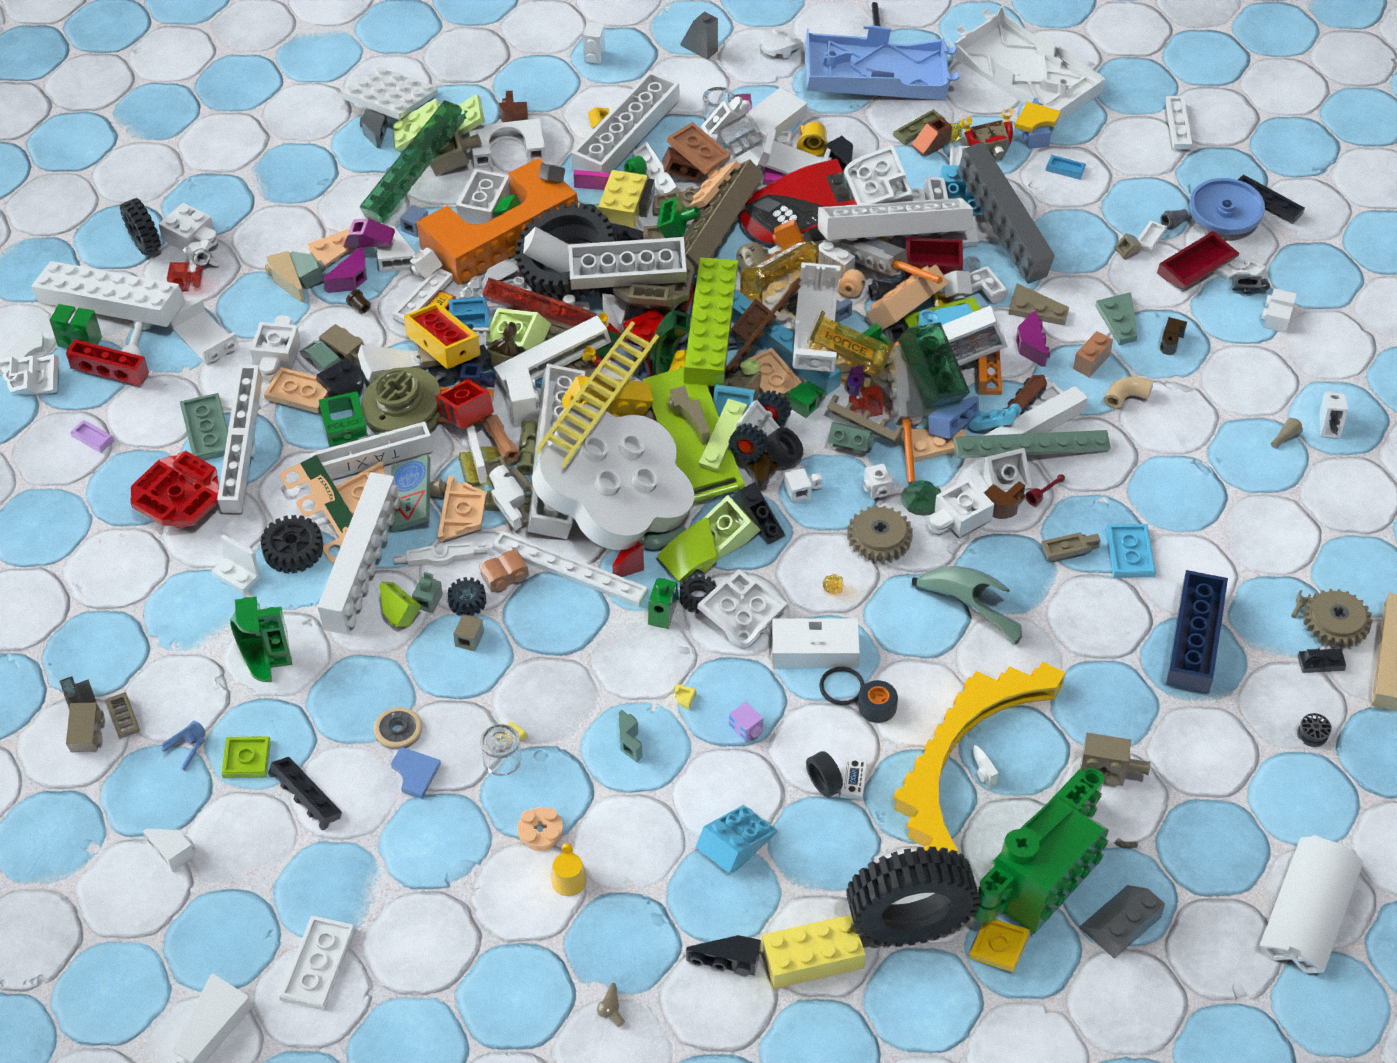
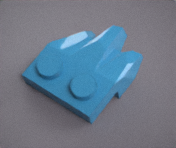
M487 296L449 299L450 313L471 330L475 327H488Z

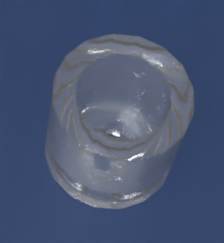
M713 87L704 92L703 122L712 115L723 101L730 103L734 100V94L731 90L724 87Z
M496 724L490 726L482 733L480 746L483 766L487 772L496 776H507L516 772L522 762L518 732L509 725Z

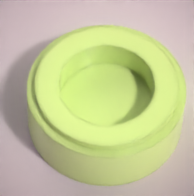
M755 359L745 360L740 364L741 372L746 375L755 374L761 369L760 362Z

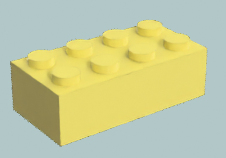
M851 915L762 934L761 949L773 989L864 969L865 951L859 934L855 931Z

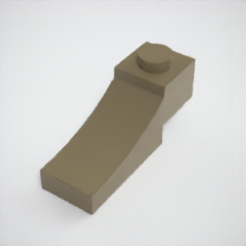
M685 386L670 389V398H667L670 410L674 409L676 416H681L690 423L697 432L702 445L707 444L710 434L699 400L690 402Z

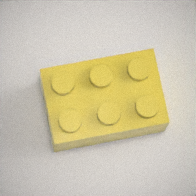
M617 170L611 171L598 205V210L607 216L610 223L635 228L640 215L639 203L647 182V175Z

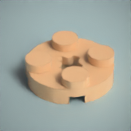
M534 808L526 810L521 814V819L518 822V836L520 841L528 845L530 849L535 851L551 849L562 838L563 823L555 809ZM538 826L546 827L541 833L538 832V829H535Z

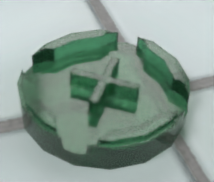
M924 480L914 481L903 489L902 503L909 512L915 515H931L935 513L936 495L942 492L932 482Z

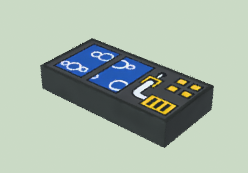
M648 179L639 203L640 217L647 218L655 194L654 179Z

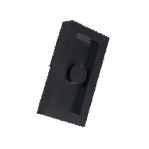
M1342 648L1307 649L1298 653L1302 673L1345 671L1346 669Z

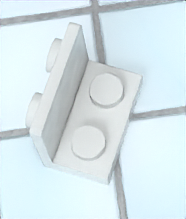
M222 535L220 539L225 558L212 570V575L245 594L261 578L255 557L256 554L251 548L242 546L234 538Z

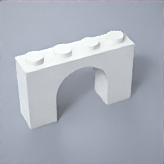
M540 118L479 125L469 131V136L478 133L482 142L481 145L471 148L474 169L492 167V147L499 142L508 140L519 142L525 147L528 162L539 158L541 161L546 160Z

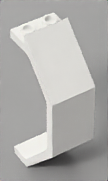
M801 263V281L799 283L801 287L798 290L793 367L795 369L835 371L837 352H833L832 343L819 338L822 329L834 334L840 266Z

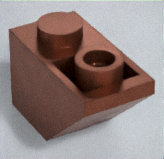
M941 116L928 122L912 143V147L922 156H925L951 142L952 125Z

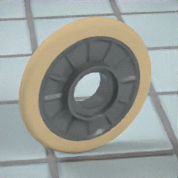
M402 707L392 708L383 712L374 724L375 737L381 744L390 748L406 747L418 739L422 730L420 717L414 711ZM397 724L404 726L401 731L392 730L393 726Z

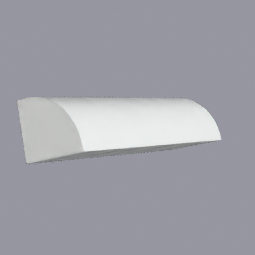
M537 227L525 237L523 254L559 273L570 271L569 244Z

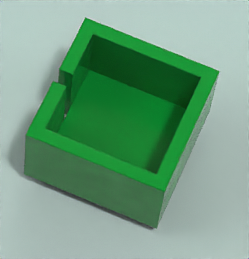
M58 304L49 320L57 346L69 348L74 339L98 345L102 334L95 310L78 307L70 323H68L76 310L75 307Z

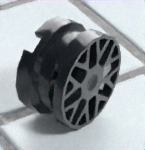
M1310 713L1301 720L1297 735L1304 742L1303 744L1309 747H1321L1328 740L1332 726L1325 716L1318 713Z

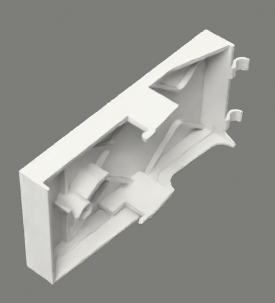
M1001 5L997 15L992 14L989 8L985 9L983 15L988 20L972 31H966L963 25L957 28L958 33L962 37L954 43L957 51L953 54V58L1024 104L1027 101L1032 103L1034 98H1038L1040 105L1061 111L1056 125L1104 91L1106 78L1038 31L1037 34L1030 33L1007 16L1003 5Z

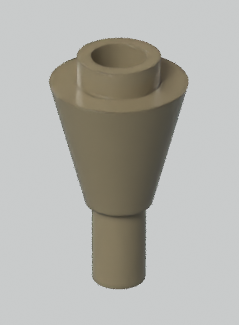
M1288 418L1278 436L1271 442L1272 447L1277 448L1284 441L1302 433V423L1296 418Z
M442 478L430 482L431 497L444 498L447 484L445 481L443 482Z

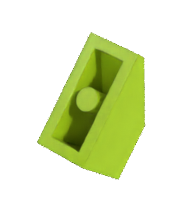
M381 581L379 588L383 615L395 627H410L421 605L394 582Z

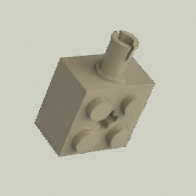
M456 124L422 137L428 163L435 176L469 164L466 153L467 149L482 144L478 133L463 139Z
M1086 732L1080 769L1083 771L1089 768L1097 769L1103 773L1104 783L1111 786H1123L1128 772L1149 776L1151 761L1131 759V739Z

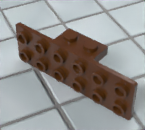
M799 277L790 285L771 310L755 298L734 324L731 330L746 342L726 365L725 373L736 369L740 364L738 360L740 356L744 357L752 349L750 345L752 341L756 342L765 332L762 330L764 326L768 327L777 317L775 315L776 311L780 312L789 302L787 300L788 296L792 297L800 289L801 285L799 283L801 279Z

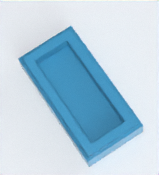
M1051 155L1046 171L1081 180L1086 164Z

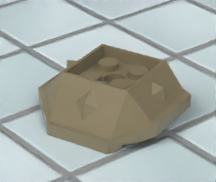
M686 258L687 282L650 285L631 284V286L613 287V293L622 298L630 307L672 311L683 301L689 300L695 268Z

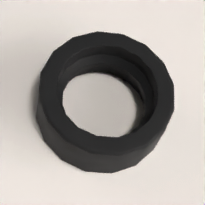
M780 427L767 436V452L778 465L789 467L802 458L803 445L792 430ZM780 441L786 446L789 453L782 447Z
M820 751L807 758L806 769L808 775L822 795L828 796L842 788L843 778L834 759L827 752Z

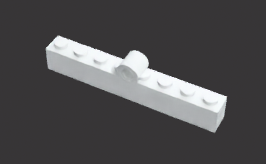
M239 365L217 499L222 513H242L250 458L255 456L256 448L254 432L263 380L259 365Z

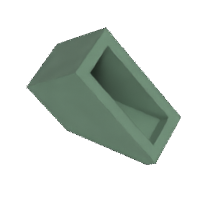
M294 251L289 253L298 278L307 289L323 281L326 267L322 260L318 261L312 254Z

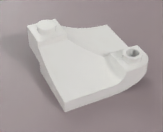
M893 145L861 156L850 162L844 169L845 180L851 189L857 205L913 201V194L907 182L906 174Z
M738 569L729 579L725 578L698 604L697 609L722 628L728 635V639L735 645L746 648L758 639L761 632L772 622V618H776L787 608L788 603L757 578L752 580Z

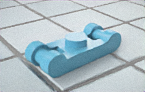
M1012 404L1008 409H994L988 413L978 411L970 421L969 427L973 431L1012 424L1020 414L1021 407L1018 404Z

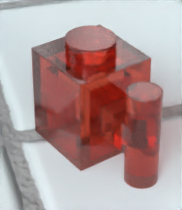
M170 262L167 282L179 284L182 292H189L191 282H193V287H200L203 268L198 266L195 272H191L189 262Z
M879 385L859 388L858 399L854 394L849 396L848 403H854L851 411L856 413V410H861L862 415H864L865 411L868 410L871 412L870 417L883 415L884 398Z

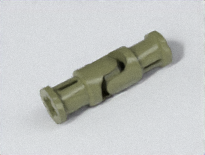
M527 418L521 422L522 433L520 434V455L518 456L520 461L517 469L523 475L533 474L538 425L535 419Z

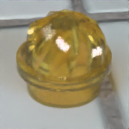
M950 123L952 125L951 141H957L962 136L963 129L959 123Z
M837 574L826 576L822 583L824 590L834 595L841 593L843 590V577Z

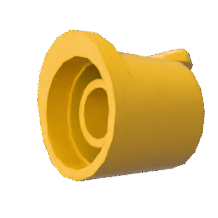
M814 121L809 122L805 127L801 125V136L797 140V149L815 156L825 153V144L828 143L825 126L820 122Z
M565 843L561 847L563 853L558 855L553 861L551 883L553 889L560 895L574 896L580 893L586 886V871L580 857L572 853L573 846L570 843Z

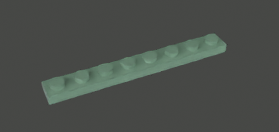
M1107 430L955 437L953 440L956 458L988 457L1025 448L1026 455L1106 452L1111 449Z

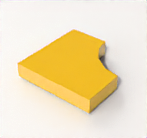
M1027 101L1015 122L1014 128L1032 133L1038 127H1054L1061 111Z

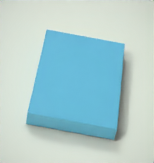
M1148 524L1106 525L1113 578L1155 577L1156 571Z

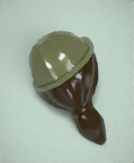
M510 322L504 328L502 338L494 340L487 348L491 359L490 364L493 367L520 353V349L514 341L517 334V327L514 322Z

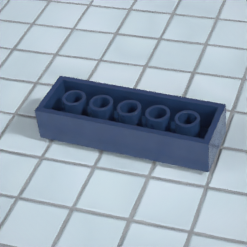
M1190 570L1185 571L1166 685L1209 694L1215 671L1228 578Z

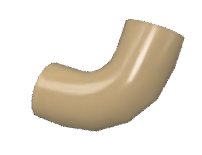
M1136 376L1121 378L1114 382L1107 390L1104 402L1107 406L1117 409L1123 405L1124 400L1128 396H1138L1148 400L1154 381Z

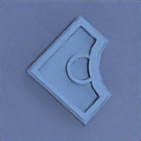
M400 747L391 763V768L398 771L403 777L402 793L422 799L437 773L441 761Z

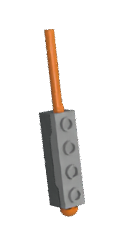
M863 237L855 241L847 239L840 241L841 249L854 255L855 262L890 276L904 270L937 284H941L943 278L909 265L906 251L903 248L876 238L865 239Z
M897 341L891 351L887 353V364L890 366L888 381L891 382L890 399L893 400L891 416L894 417L895 425L903 426L907 482L909 485L915 484L911 426H918L923 419L917 346H908L904 341Z

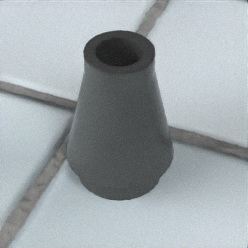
M1185 209L1169 210L1161 215L1160 221L1162 225L1171 229L1182 221L1187 220L1189 215Z

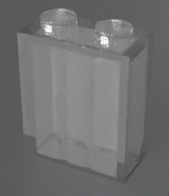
M749 112L717 129L734 159L766 141Z

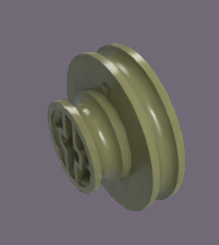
M414 367L393 368L378 376L365 390L361 401L363 416L369 429L375 435L425 422L428 430H430L441 418L435 395L441 393L435 377L423 369Z

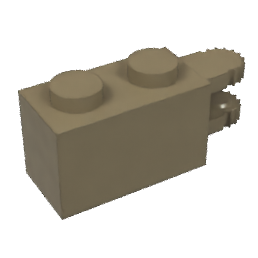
M334 324L319 336V341L328 346L341 361L348 358L353 364L361 367L358 358L360 346L364 345L361 338L355 337L337 324Z

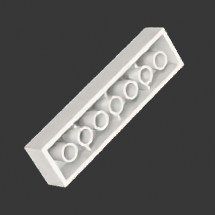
M649 71L571 152L572 169L611 173L680 99L679 83Z
M962 198L818 207V230L831 242H838L840 239L855 241L863 237L865 239H875L878 236H883L884 238H893L894 235L910 237L912 234L927 236L930 233L948 234V232L952 231L965 233L966 230H972L973 208Z
M54 261L49 262L31 285L39 303L58 306V304L74 306L76 310L80 307L95 310L96 314L165 327L169 325L185 302L181 288L176 283Z
M374 472L369 474L317 606L323 629L326 631L348 635L350 627H353L355 624V614L362 606V596L368 590L370 575L373 576L375 572L376 559L380 558L382 553L381 546L388 538V528L390 525H393L394 512L400 507L401 498L398 497V485L395 483L394 476Z

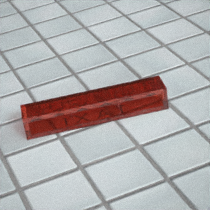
M488 277L482 294L487 301L514 310L537 312L544 318L574 327L598 316L595 312Z

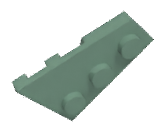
M1131 292L1097 300L1095 306L1118 345L1137 341L1138 335Z

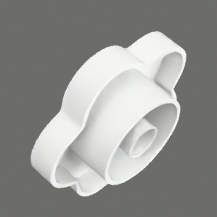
M581 404L597 414L601 410L593 405ZM574 408L570 412V414L588 424L593 421V419ZM606 411L565 468L562 464L569 452L549 441V446L542 453L532 475L534 489L545 504L558 512L572 516L582 532L590 540L602 547L613 550H624L635 546L646 532H666L675 529L682 523L694 502L692 484L675 463L677 451L672 436L658 422L640 415L615 417ZM566 419L562 423L581 435L585 432L584 429ZM559 430L554 434L573 446L577 442V440Z

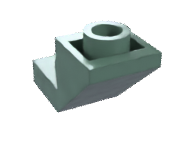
M313 341L300 350L303 358H311L318 371H324L341 361L322 341Z
M621 710L619 712L620 750L635 762H638L643 757L642 744L636 738L638 735V721L632 714H627Z

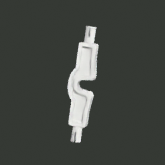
M473 542L446 544L444 546V553L441 555L436 553L433 546L406 550L404 555H393L394 564L407 563L408 566L424 564L444 566L456 560L475 558L474 554L487 553L486 544L473 546Z

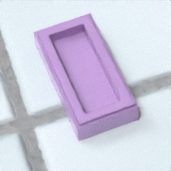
M85 420L70 432L71 437L100 453L114 442L112 435Z

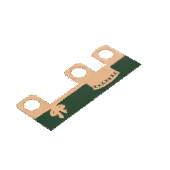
M315 455L282 471L280 477L288 489H292L304 482L308 483L313 493L297 500V507L305 517L324 510L339 538L324 545L323 551L330 562H335L337 557L329 554V548L332 545H339L341 547L353 515L318 456ZM289 472H296L299 475V480L296 483H288L286 481V475ZM310 499L315 502L314 510L305 511L302 508V503L305 500Z

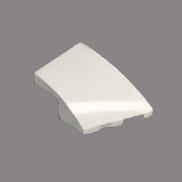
M53 354L36 358L32 355L20 359H15L14 357L0 359L3 377L7 381V386L11 393L24 395L57 393L58 356Z

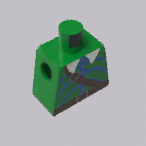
M665 578L656 579L649 598L648 625L669 629L679 599L677 582ZM659 607H662L664 611L659 612Z

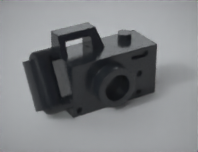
M1234 276L1232 278V290H1243V293L1246 294L1254 293V290L1259 291L1261 288L1265 290L1270 288L1268 280L1266 278L1262 279V276Z

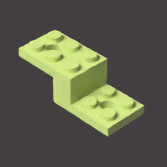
M476 94L460 105L453 107L450 111H447L436 99L426 103L421 108L393 124L395 149L401 152L420 141L423 136L455 124L461 136L485 122L481 98Z

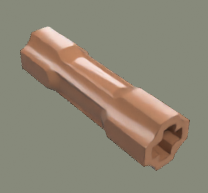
M489 414L484 418L482 424L489 436L493 437L500 455L503 456L505 463L517 461L520 452L504 431L501 420L497 414Z

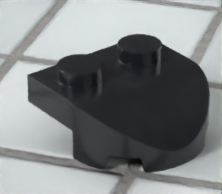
M348 358L316 375V381L328 391V397L358 392L359 397L362 395L364 385L363 374Z

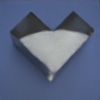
M73 676L59 680L69 708L70 703H97L89 679L76 684Z

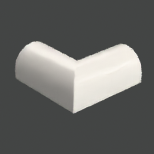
M988 266L970 273L972 293L982 290L994 304L1001 302L1006 297V287Z

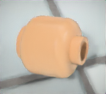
M848 270L839 282L840 291L847 297H857L866 285L865 276L858 270Z

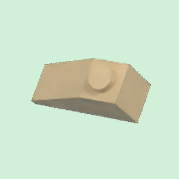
M289 251L266 256L268 262L265 265L267 275H271L274 283L301 303L305 302L303 288Z

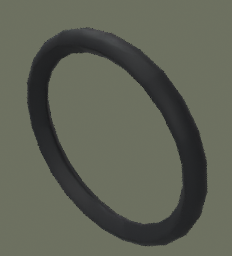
M843 666L835 667L822 675L819 687L822 695L828 701L834 704L848 705L859 699L858 693L849 700H836L830 697L824 689L826 677L836 671H847L854 674L860 682L861 689L865 684L864 680L854 669Z

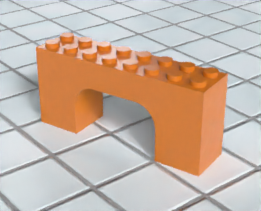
M536 158L508 173L510 196L516 195L521 203L520 205L483 224L465 222L447 205L417 221L420 248L422 250L427 247L431 249L442 263L440 268L453 274V281L459 286L485 272L492 266L516 255L515 247H518L516 241L518 238H521L520 232L522 230L527 231L525 225L528 222L534 223L532 218L535 216L541 218L542 211L545 210L548 214L551 212V207L555 206L556 210L560 209V204H565L569 208L570 203H575L578 208L577 192L565 181L557 182L539 178L540 166L544 162Z

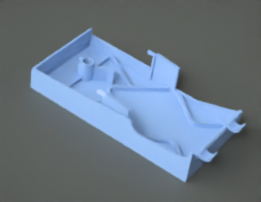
M863 26V29H868L866 37L809 33V29H807L804 45L808 91L946 100L950 81H956L960 77L959 71L956 74L948 72L947 54H955L957 48L956 45L948 48L945 38L904 45L888 43L891 28L881 26Z

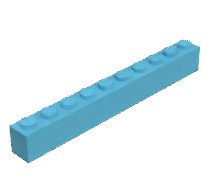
M697 275L694 277V290L696 289ZM738 290L735 292L732 323L734 324L752 303L750 299ZM776 319L768 327L764 326L762 330L765 332L757 341L767 350L773 348L791 369L804 379L827 391V395L840 386L841 369L835 366L834 372L795 369L793 367L795 334Z

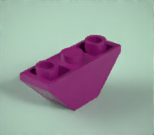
M369 218L353 219L343 247L390 246L396 230Z
M360 246L323 277L325 292L352 291L367 280L364 247Z
M1033 311L1017 327L1016 343L1020 355L1044 367L1046 366L1047 358H1050V349L1045 345L1046 334L1042 333V319H1039L1037 311Z

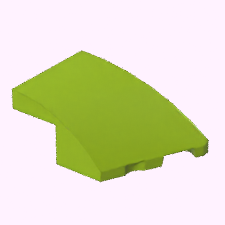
M707 517L680 533L657 555L659 560L681 583L684 578L687 580L688 576L696 569L706 573L719 559L718 550L715 547V537L710 528L711 520Z

